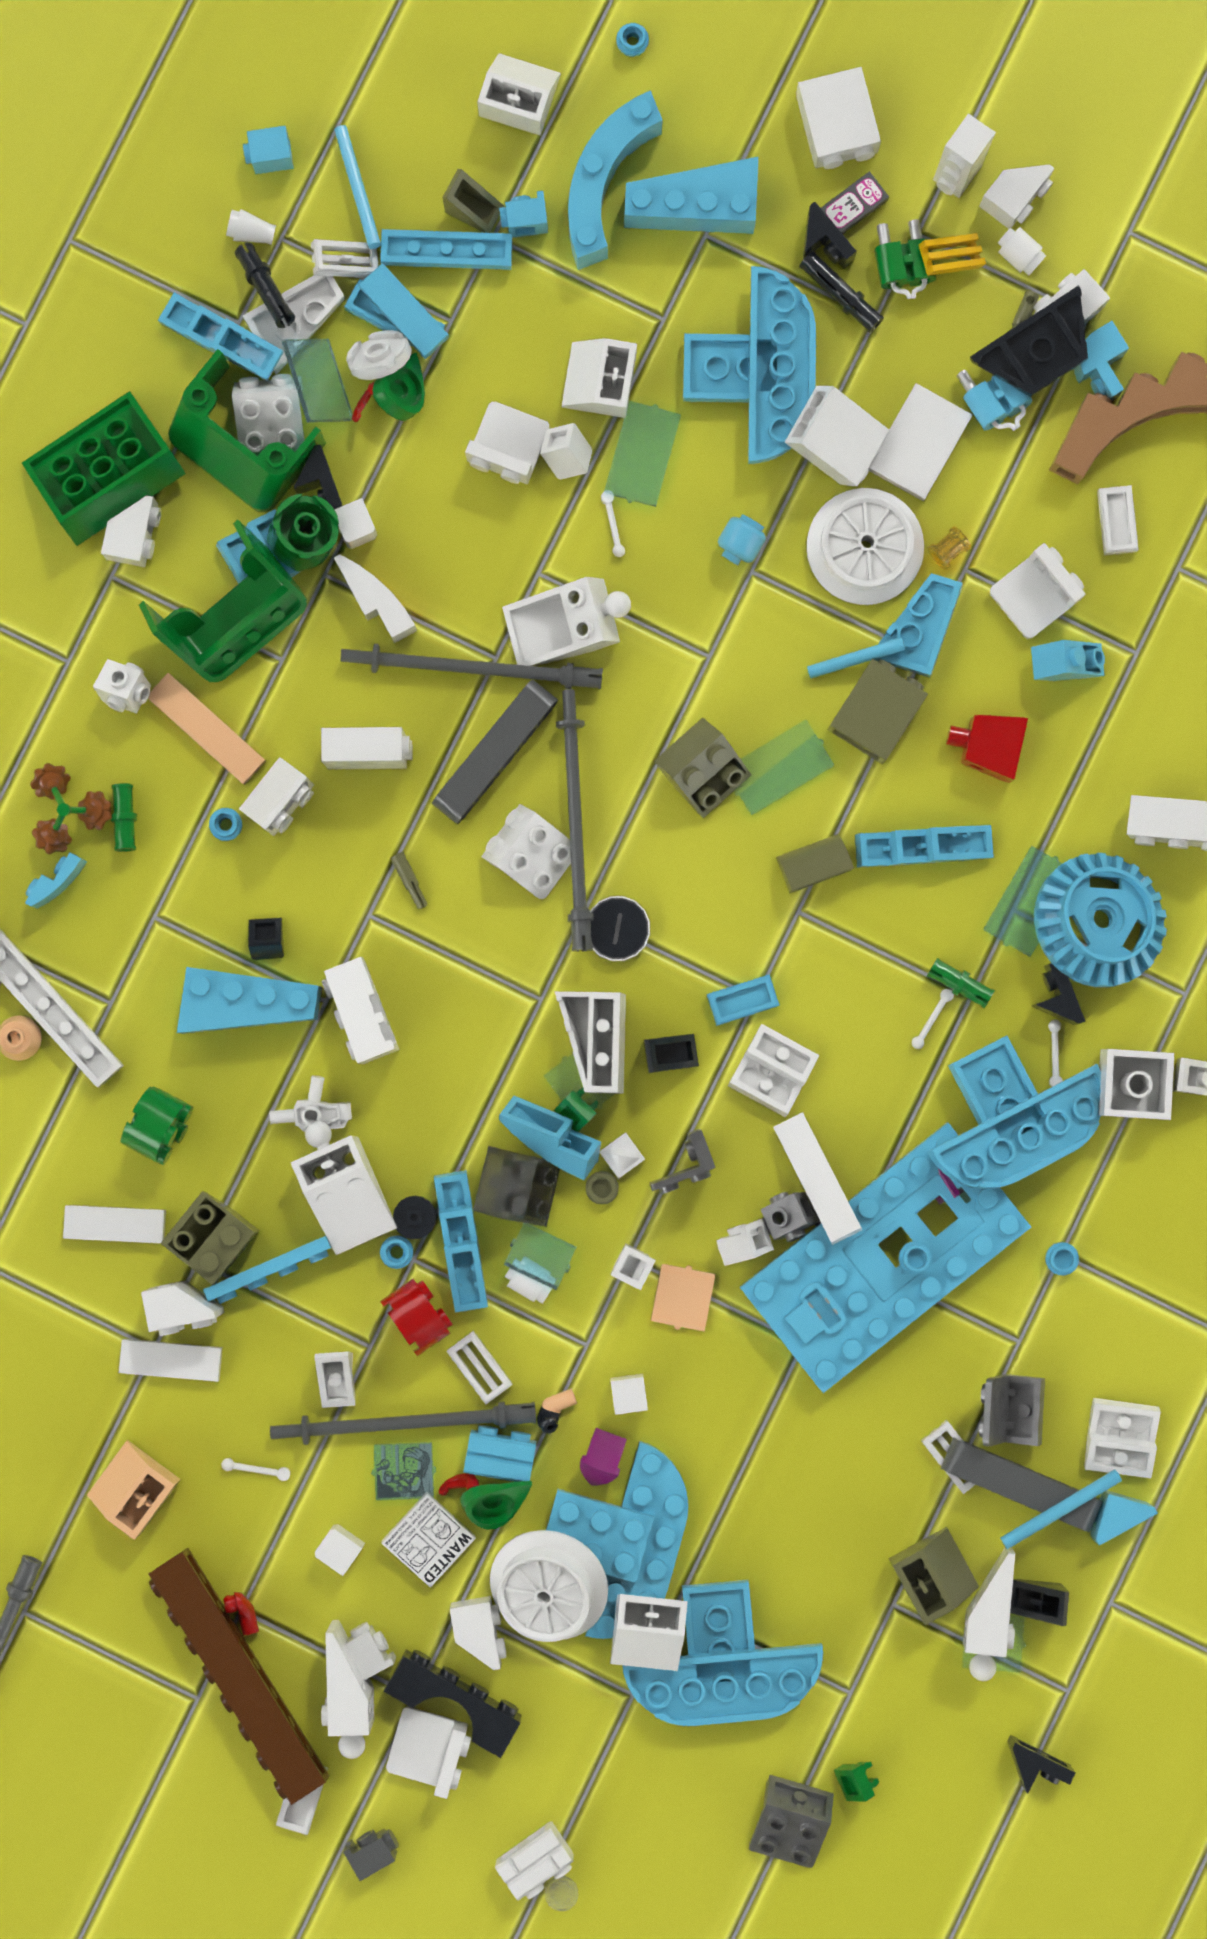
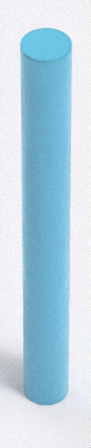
M340 125L334 129L368 247L369 249H376L381 246L375 221L347 126Z
M1114 1469L1000 1537L1006 1549L1011 1548L1122 1481L1120 1475Z

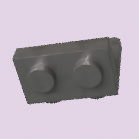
M1012 1374L987 1378L986 1383L981 1388L984 1417L980 1419L979 1435L983 1437L982 1442L984 1446H994L1005 1442L1032 1446L1042 1445L1045 1378Z

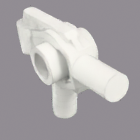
M312 1075L308 1099L297 1100L294 1109L269 1111L270 1124L295 1122V1125L304 1132L308 1125L316 1121L326 1123L330 1129L344 1128L347 1121L352 1119L351 1102H322L321 1096L325 1078Z

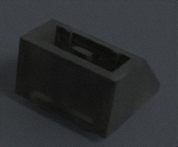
M488 1146L473 1211L501 1219L547 1227L560 1168L541 1157Z

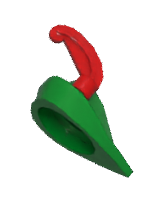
M417 352L411 354L406 364L396 372L369 383L368 389L361 396L352 415L354 422L360 420L361 412L372 395L377 404L395 419L406 421L420 412L424 406L425 389Z
M462 1473L446 1480L440 1486L439 1494L445 1496L449 1489L466 1487L467 1491L460 1498L462 1509L472 1523L480 1528L490 1530L502 1527L514 1517L526 1499L532 1486V1481L479 1485V1480L474 1474Z

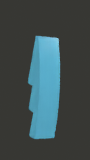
M175 292L158 319L160 324L213 353L219 349L224 354L226 360L267 381L284 353L283 350L231 320L224 319Z
M991 825L933 827L917 830L859 833L855 835L857 867L994 858Z
M467 1170L434 1175L444 1251L455 1312L488 1307Z

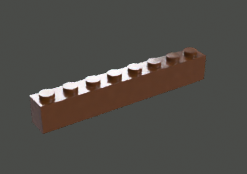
M186 1548L148 1573L151 1578L149 1585L158 1598L163 1597L169 1607L167 1614L176 1627L180 1625L187 1637L184 1640L188 1649L193 1655L198 1654L204 1663L202 1670L211 1684L216 1683L222 1692V1695H220L222 1704L229 1713L234 1712L240 1721L238 1724L240 1733L247 1742L251 1740L258 1750L256 1758L265 1771L269 1769L276 1780L274 1781V1787L283 1800L287 1798L290 1804L293 1805L325 1784L330 1776L234 1620L225 1611L224 1604L189 1548Z

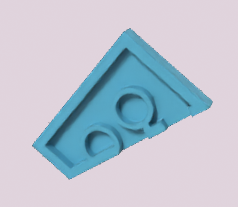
M931 573L909 601L902 614L895 623H892L885 636L878 643L881 644L902 637L906 650L874 660L879 661L882 659L895 667L931 678L963 583Z

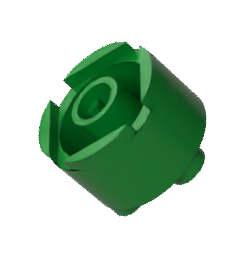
M296 494L288 497L278 507L269 526L267 541L271 551L280 562L291 567L294 571L300 572L319 566L327 559L338 539L339 520L337 513L326 500L315 495L311 497Z
M150 1086L135 1105L132 1111L135 1115L131 1123H126L120 1143L156 1163L165 1165L172 1153L173 1148H171L173 1142L180 1143L188 1129V1125L185 1123L192 1114L194 1107L160 1088Z

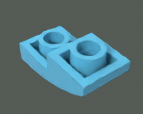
M69 852L67 858L65 856L61 857L54 869V874H56L54 880L42 874L39 879H33L27 888L26 896L28 898L25 903L37 909L49 903L75 880L87 861Z

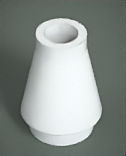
M240 209V212L232 210L226 236L234 238L233 241L267 243L272 245L276 225L270 224L243 209Z

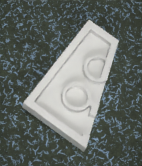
M314 275L282 293L283 298L295 315V321L290 326L282 318L285 328H278L265 304L243 315L253 334L284 351L274 368L276 375L345 300L333 276Z

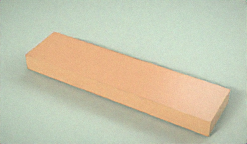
M169 673L150 691L148 699L243 785L266 762L263 757Z

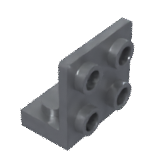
M701 1129L687 1133L690 1140L684 1142L691 1162L697 1160L698 1165L650 1182L652 1191L659 1189L660 1194H665L680 1188L678 1182L690 1178L691 1182L694 1183L711 1176L709 1170L716 1167Z
M769 1775L766 1783L763 1810L750 1840L749 1850L812 1868L831 1824L834 1793Z

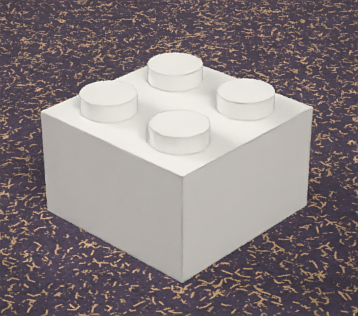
M1101 1049L1099 1063L1101 1070L1099 1116L1171 1120L1174 1053Z

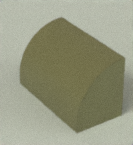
M838 834L776 857L789 893L854 869L848 851Z

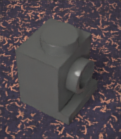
M384 1828L377 1833L374 1830L364 1833L356 1840L358 1843L356 1845L351 1839L346 1842L343 1851L359 1881H362L393 1863L396 1859V1849L399 1847V1844L390 1829L385 1830Z

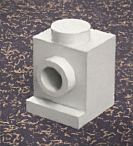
M764 1218L727 1229L728 1236L716 1240L724 1266L753 1259L774 1250Z
M625 1243L611 1271V1276L641 1290L656 1260Z
M368 1622L362 1623L350 1631L351 1636L347 1639L345 1645L364 1680L395 1663L396 1656L394 1652L386 1653L389 1646L381 1631L375 1632L373 1626H369Z

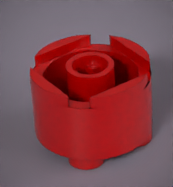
M411 1279L380 1302L383 1307L387 1304L391 1305L393 1309L388 1312L389 1316L409 1345L416 1342L418 1348L413 1351L418 1357L450 1334L447 1328L453 1324L442 1308L435 1311L429 1302L434 1296L424 1281L421 1280L416 1283L414 1279Z

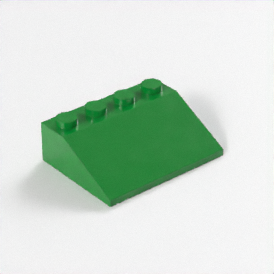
M130 391L22 462L23 467L56 519L76 546L107 526V521L145 496L152 497L186 474Z

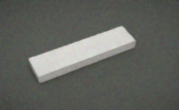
M803 1112L774 1126L773 1128L832 1245L862 1231Z

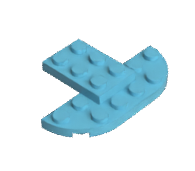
M751 266L750 335L684 333L683 401L749 403L748 464L773 460L791 449L785 443V440L812 395L816 384V322L812 307L805 294H802L789 281V278L777 271L757 266Z
M1005 1036L948 1065L978 1126L937 1146L927 1153L945 1175L962 1185L977 1189H995L1013 1184L1076 1151L1093 1136L1100 1124L1101 1070L1098 1064H1095L1038 1094L1008 1036Z
M639 1441L621 1506L557 1489L546 1530L569 1535L586 1545L599 1559L608 1581V1599L605 1609L594 1626L586 1631L587 1637L613 1638L617 1595L625 1594L665 1599L687 1522L688 1497L684 1481L674 1463L662 1451L643 1441Z
M748 1580L683 1585V1601H688L685 1624L688 1655L680 1656L678 1671L622 1665L626 1683L634 1698L645 1709L662 1721L681 1726L754 1721L780 1716L800 1704V1701L807 1695L812 1686L814 1687L820 1674L823 1660L822 1643L755 1649Z

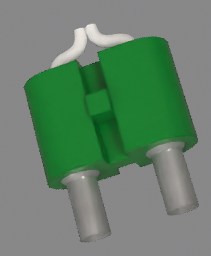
M918 219L908 222L911 240H908L905 244H901V241L891 242L888 224L877 225L880 245L874 249L881 288L892 289L896 293L905 294L907 299H915L917 292L924 290L927 284L936 280V275L927 276L918 246L922 241L929 239L922 238ZM905 284H910V287L919 286L914 288L911 294L906 289H899Z

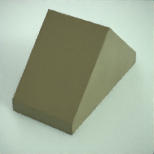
M457 169L442 197L445 213L483 233L491 232L500 215L499 208L504 207L502 203L462 169Z

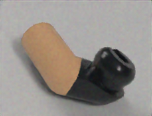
M572 1388L543 1400L537 1416V1423L542 1432L546 1434L555 1432L558 1428L557 1423L561 1410L577 1404Z

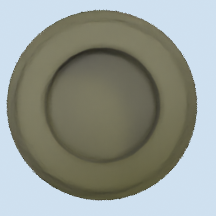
M595 1172L586 1182V1194L596 1204H608L618 1194V1182L609 1172Z

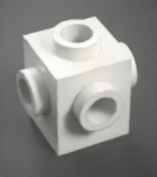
M107 659L93 685L101 700L110 708L118 712L128 710L136 714L140 706L147 701L151 687L144 675L143 669L129 662L123 665Z

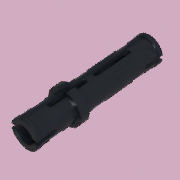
M245 243L249 251L248 253H246L242 244L239 245L235 250V256L246 271L245 278L248 283L256 288L273 317L278 328H285L282 318L290 326L295 321V315L270 276L271 271L268 264L262 262L252 243Z
M815 251L810 252L803 259L799 267L809 274L843 307L842 311L846 315L851 314L869 333H872L881 324L884 317L864 300L865 295L861 291L856 292Z

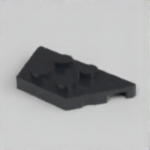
M1079 285L970 356L971 362L1030 397L1088 359L1082 312V292Z

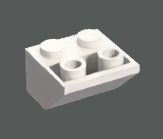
M499 53L487 71L477 101L479 116L541 136L561 73Z
M606 338L572 342L561 407L626 418L636 361L637 344Z
M279 757L239 810L271 835L275 836L277 832L282 834L292 823L293 818L290 815L298 805L303 808L313 796L314 792L311 789L314 784L304 774Z
M186 1281L156 1286L141 1292L149 1332L158 1330L159 1336L177 1333L179 1330L185 1329V1324L190 1323L192 1324V1329L210 1326L212 1323L217 1322L218 1316L225 1313L224 1306L215 1300L208 1302L203 1292Z
M625 1594L617 1595L610 1664L678 1671L685 1635L688 1601Z

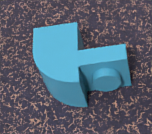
M1110 321L1086 338L1088 359L1074 368V373L1078 383L1090 377L1093 392L1105 395L1114 401L1120 396L1124 388L1109 365L1121 359L1129 347L1113 321Z

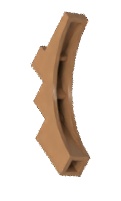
M1181 352L1174 361L1163 385L1159 384L1158 379L1150 374H1138L1135 372L1128 381L1117 406L1111 404L1112 400L1105 395L1099 393L1092 395L1088 393L1082 401L1049 471L1079 484L1096 457L1110 443L1128 430L1150 420L1170 415L1207 414V363H1204V358L1195 353L1188 352L1186 354Z

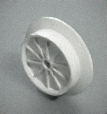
M872 488L848 490L830 499L817 512L807 536V557L815 578L833 596L845 602L858 605L883 603L902 593L916 577L924 555L922 529L912 510L896 496ZM867 541L871 544V547L865 548L861 542Z
M549 1530L523 1533L507 1542L500 1549L492 1564L490 1588L496 1605L498 1604L499 1611L507 1623L527 1638L542 1642H554L576 1637L593 1627L605 1609L608 1599V1581L603 1566L586 1545L569 1535Z

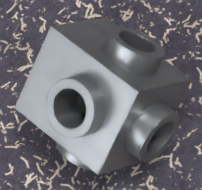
M788 1192L780 1193L769 1199L770 1205L760 1209L768 1233L773 1237V1240L786 1238L787 1242L795 1241L806 1235L805 1229L820 1222L806 1192H796L788 1195Z

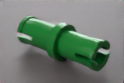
M128 783L114 784L111 786L114 812L111 822L114 823L115 832L114 849L117 852L135 851L134 822L137 821V814L133 811V785Z
M939 958L935 960L927 974V977H931L952 989V994L956 996L961 994L984 1009L995 992L994 989H990L969 977V972L964 970L962 973Z

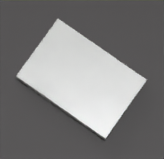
M916 383L884 439L883 448L874 456L868 471L924 502L969 423L972 414Z

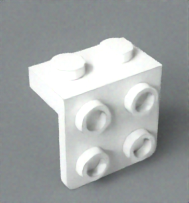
M278 374L268 381L259 380L257 377H245L240 379L239 382L234 383L232 401L238 441L257 456L268 444L274 442L283 443L295 452L305 440L299 400L301 393L299 377L291 378L290 374Z
M491 402L487 407L475 440H470L465 451L467 462H470V466L483 472L491 470L501 474V478L511 483L519 484V482L528 485L541 452L545 432L547 429H550L549 423L501 403Z
M1045 543L1034 550L1029 558L990 589L992 598L1026 639L1036 636L1086 595L1082 590L1084 585L1079 577L1074 573L1069 574L1062 565L1064 561L1059 552L1053 547L1048 548Z
M519 804L516 809L508 814L505 825L499 833L489 840L486 845V851L481 857L506 873L534 896L544 899L571 864L570 839L536 812Z
M409 1706L405 1707L402 1710L387 1761V1771L436 1786L434 1795L447 1799L449 1790L457 1789L462 1770L456 1768L459 1756L466 1758L471 1737L465 1736L468 1724Z

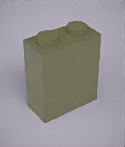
M872 659L827 730L883 765L928 694L923 691L924 686L911 677H907L905 680L895 673L896 668L887 661L880 659L877 662Z

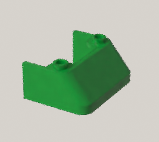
M217 349L184 390L169 427V439L176 449L253 510L268 512L278 504L298 479L314 446L321 444L323 448L326 441L321 430L315 427L295 452L283 443L274 442L268 444L257 456L211 420L208 415L214 409L217 402V396L213 388L230 368L224 354Z
M238 519L233 525L246 546V549L240 556V565L248 575L201 616L192 609L179 608L164 619L146 602L142 601L139 604L152 634L209 682H220L226 679L297 619L307 607V599L300 587L269 548Z

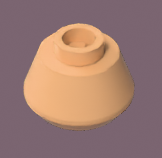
M13 1016L6 1019L0 1025V1051L7 1058L17 1061L26 1060L39 1050L42 1041L41 1030L32 1019L26 1016Z

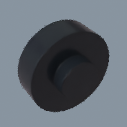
M414 1195L404 1198L397 1204L393 1212V1219L397 1226L396 1230L402 1236L409 1239H420L433 1230L437 1214L435 1207L428 1199Z

